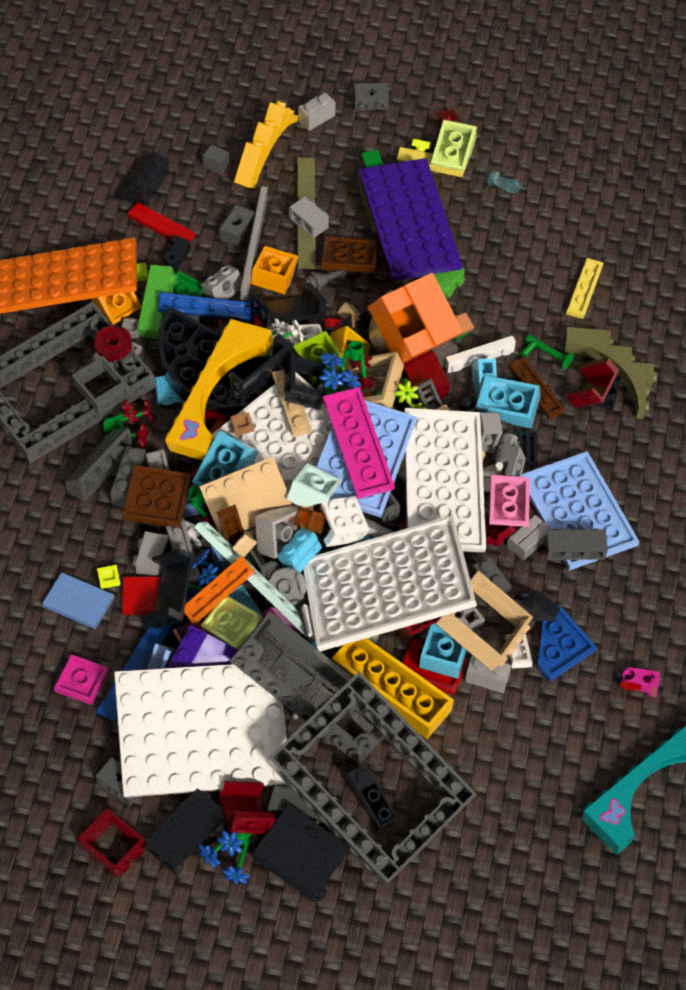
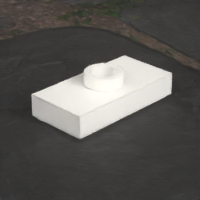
M526 633L517 645L514 644L516 649L509 656L512 668L532 667ZM507 634V635H506V638H505L506 641H507V639L509 638V636H510L511 634Z

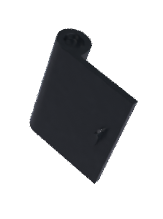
M288 804L257 846L252 858L314 903L317 900L320 902L327 893L325 883L351 847Z

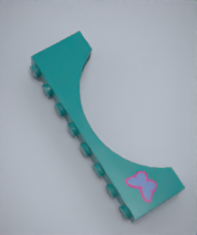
M686 726L683 729L678 728L671 735V739L668 741L663 740L657 746V750L654 753L649 752L645 755L641 764L633 765L624 778L620 776L615 780L611 789H604L598 795L599 799L594 803L590 801L583 808L584 812L581 819L616 855L632 843L635 834L632 828L630 809L632 797L640 784L652 773L663 767L686 762Z

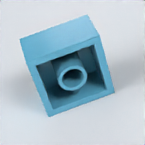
M434 623L430 626L420 657L419 668L458 679L467 650Z

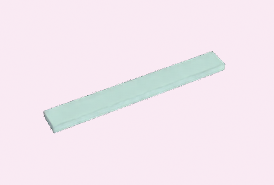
M199 522L194 527L231 564L242 556L235 552L233 546L208 522ZM250 564L255 573L247 580L304 636L308 637L303 614Z

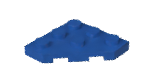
M557 605L560 607V612L554 621L542 622L537 668L549 682L597 650L596 645L560 605Z

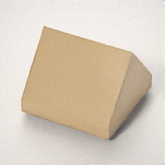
M347 302L337 312L341 319H348V315H355V321L360 320L359 316L361 314L352 304Z
M245 531L234 543L233 550L245 557L257 544V541L248 531Z

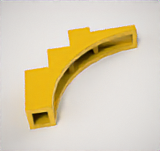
M276 101V103L270 102L264 122H258L253 141L246 142L234 180L235 183L248 188L256 187L263 165L276 140L289 125L298 120V115L294 114V110L286 107V103Z

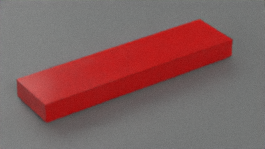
M139 202L128 212L129 218L170 240L174 235L190 242L195 237V232Z

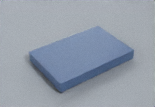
M61 573L42 605L44 608L96 630L114 600V594Z

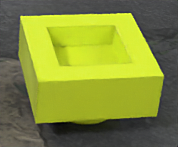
M413 139L412 146H416L415 150L425 152L426 149L431 148L432 142Z
M117 565L97 568L101 589L120 586Z

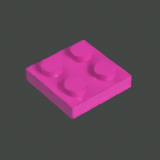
M71 654L54 690L59 694L93 705L109 669L106 666Z

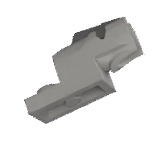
M503 434L501 436L492 460L495 463H503V473L505 476L521 477L526 458L519 446L520 441L517 442L518 437L513 434Z

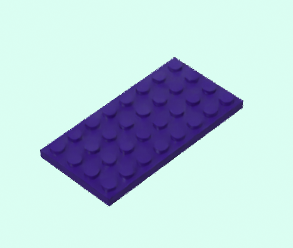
M427 158L359 169L361 183L392 281L462 269V262Z

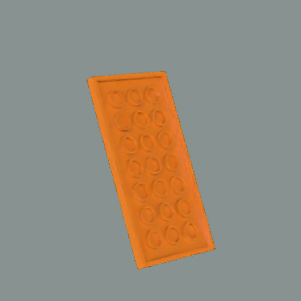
M135 238L0 260V314L137 291V242Z

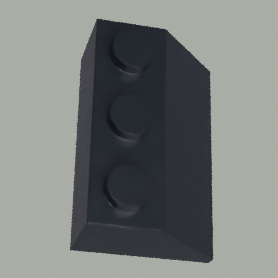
M153 152L138 158L114 193V196L133 204L139 202L147 206L169 173L168 158Z

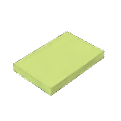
M226 597L213 609L201 624V627L239 650L262 621L263 617L234 599Z

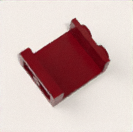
M610 358L581 363L579 370L587 379L581 390L566 393L565 397L575 408L603 403L619 369Z
M223 782L218 798L229 833L235 831L236 833L267 834L275 821L274 813L264 812L259 798L264 787L263 782Z

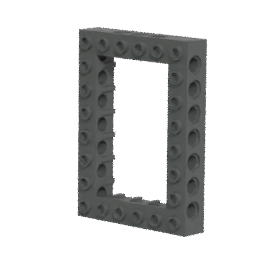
M93 302L89 303L1 355L0 389L86 337L91 336L95 341L96 335L101 329L113 325ZM111 341L110 344L116 345L117 342ZM133 349L124 358L113 362L122 373L124 381L129 385L131 396L125 399L129 403L156 387L154 374ZM113 382L108 386H103V389L93 394V397H99L116 385ZM0 392V426L29 464L121 409V405H125V400L99 415L85 399L77 405H72L70 409L62 414L55 415L54 419L44 425L40 424L39 428L31 432L28 423L21 419L17 409L14 410L9 403V399Z
M360 672L350 679L266 760L268 765L337 838L351 847L350 851L383 886L387 885L477 795ZM354 706L368 718L442 796L387 853L381 849L382 846L380 844H376L366 833L367 830L365 828L362 829L351 817L352 814L350 812L347 813L336 801L337 798L335 796L332 797L321 786L322 782L320 780L317 781L306 770L307 767L298 761L305 752Z

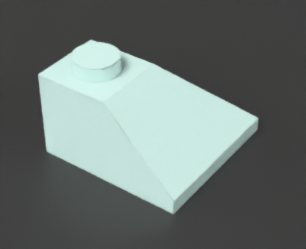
M307 463L294 479L287 500L304 508L327 502L342 480Z

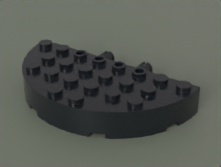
M170 307L161 324L159 361L167 383L181 399L187 401L192 387L197 383L199 374L204 370L207 359L212 355L216 342L220 340L227 323L222 322L219 329L214 331ZM261 356L252 358L229 370L214 386L205 409L227 414L228 417L237 415L275 383L273 379L241 404L229 395L230 372L233 371L244 380L268 360Z

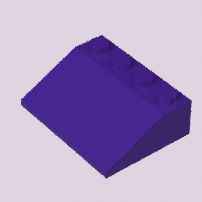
M190 625L167 668L232 665L230 660L238 650Z

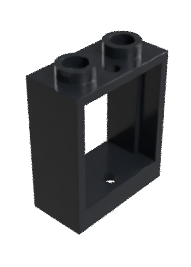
M291 355L284 365V401L320 410L324 404L323 396L327 395V388L323 386L325 381L319 379V377L325 375L323 369H326V364ZM295 372L316 377V390L295 385Z

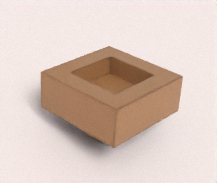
M249 412L231 416V423L236 436L254 432Z

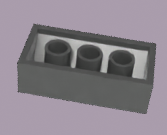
M113 429L103 437L102 442L91 450L90 455L79 463L73 473H69L66 477L65 484L69 493L83 502L87 501L121 464L126 447H132L130 429Z

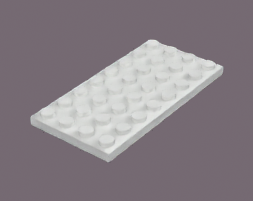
M405 408L404 413L417 416V422L405 452L407 528L453 515L462 550L466 552H485L486 535L480 412Z

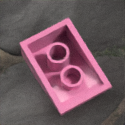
M491 475L489 524L529 527L530 477Z

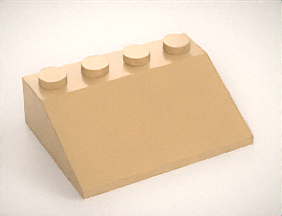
M273 456L200 485L209 511L220 535L223 537L217 511L236 505L243 531L256 527V516L268 510L293 505L291 501L287 500L288 491Z

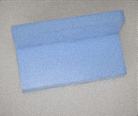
M156 643L147 670L167 669L176 649Z

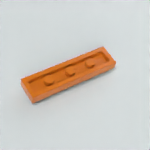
M241 556L186 603L184 613L193 624L198 623L255 573V570Z

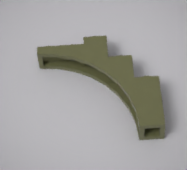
M567 327L564 352L578 354L594 361L610 358L619 369L617 376L622 377L621 381L632 397L636 418L643 419L645 412L649 411V401H646V397L649 396V390L652 388L653 382L656 383L657 380L654 364L635 362V355H632V347L613 346L614 338H610L611 331Z

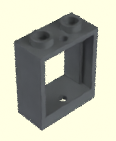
M104 356L93 360L89 365L78 369L72 374L74 386L99 415L131 396L129 385ZM105 372L116 386L99 397L94 398L83 384Z

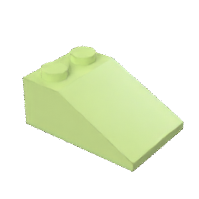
M443 120L431 164L465 171L476 141L477 127Z

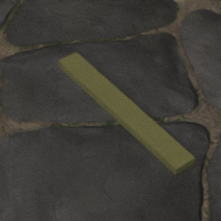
M298 158V201L305 196L315 203V158ZM298 226V269H316L315 238L310 237Z

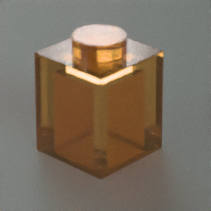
M299 506L293 525L322 534L326 516L325 514Z

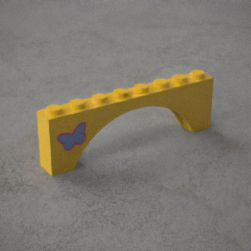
M232 319L229 321L228 325L224 327L220 340L216 342L212 355L208 357L204 370L200 372L197 383L192 387L190 396L183 403L179 416L175 418L171 431L166 435L165 442L170 451L204 460L215 439L207 430L205 424V408L211 391L217 382L238 364L268 354L274 339L271 330Z

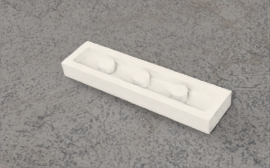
M513 336L448 356L445 361V369L447 373L457 372L472 366L471 363L477 359H495L503 355H509L514 352L516 341Z

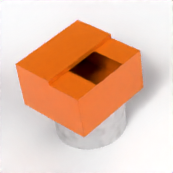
M433 273L380 297L368 306L372 315L369 324V338L373 347L379 354L397 352L403 364L449 342L463 333Z

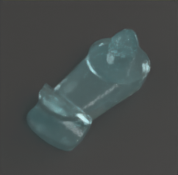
M496 171L490 174L487 182L489 186L496 185L509 193H517L521 189V183L517 179L502 177Z

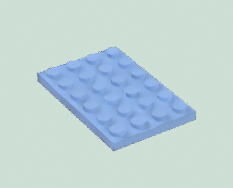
M364 400L393 482H395L417 422V416ZM331 428L317 468L342 480L329 500L356 497L333 428ZM391 491L357 499L361 511L382 518Z
M588 451L521 475V477H530V501L542 522L550 526L551 530H571L575 528L580 530L606 529L608 546L606 557L639 545L637 536ZM597 560L563 561L570 571Z

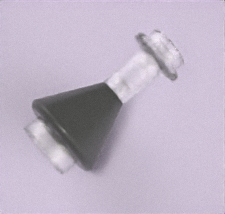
M336 270L328 274L310 272L309 277L306 278V283H311L319 292L330 280L338 277L343 280L346 277V271Z

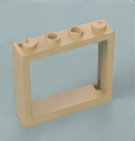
M477 571L470 579L473 591L516 627L499 652L494 650L455 617L456 612L441 616L436 624L493 671L497 666L502 667L508 660V657L516 649L514 644L517 645L523 639V635L530 629L528 624L533 616L480 571Z

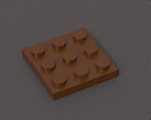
M326 236L321 269L375 273L378 240Z
M134 465L123 511V519L181 529L192 474Z

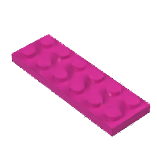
M360 387L323 396V402L356 498L360 499L394 490L395 485Z

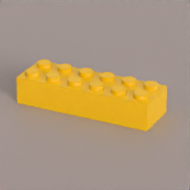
M367 638L344 644L331 659L351 677L360 672L403 718L426 739L431 736L452 711L454 699Z

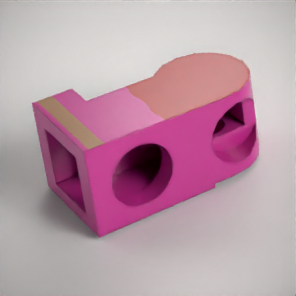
M627 667L623 669L620 685L626 690L649 693L648 696L657 697L660 672Z

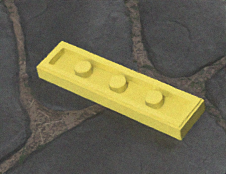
M400 147L396 163L427 158L431 171L463 177L464 171L432 165V153Z
M586 258L569 303L567 315L584 319L602 270L603 262Z

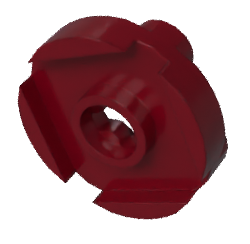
M107 326L96 335L97 338L94 342L96 352L100 357L104 356L108 362L122 359L132 351L131 335L123 327L120 329L115 328V326ZM114 341L117 342V344L111 345L110 342Z
M489 519L485 520L486 545H501L504 539L516 531V527L489 524Z

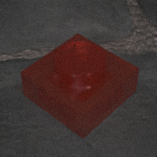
M454 108L438 112L441 124L443 120L460 123V118Z

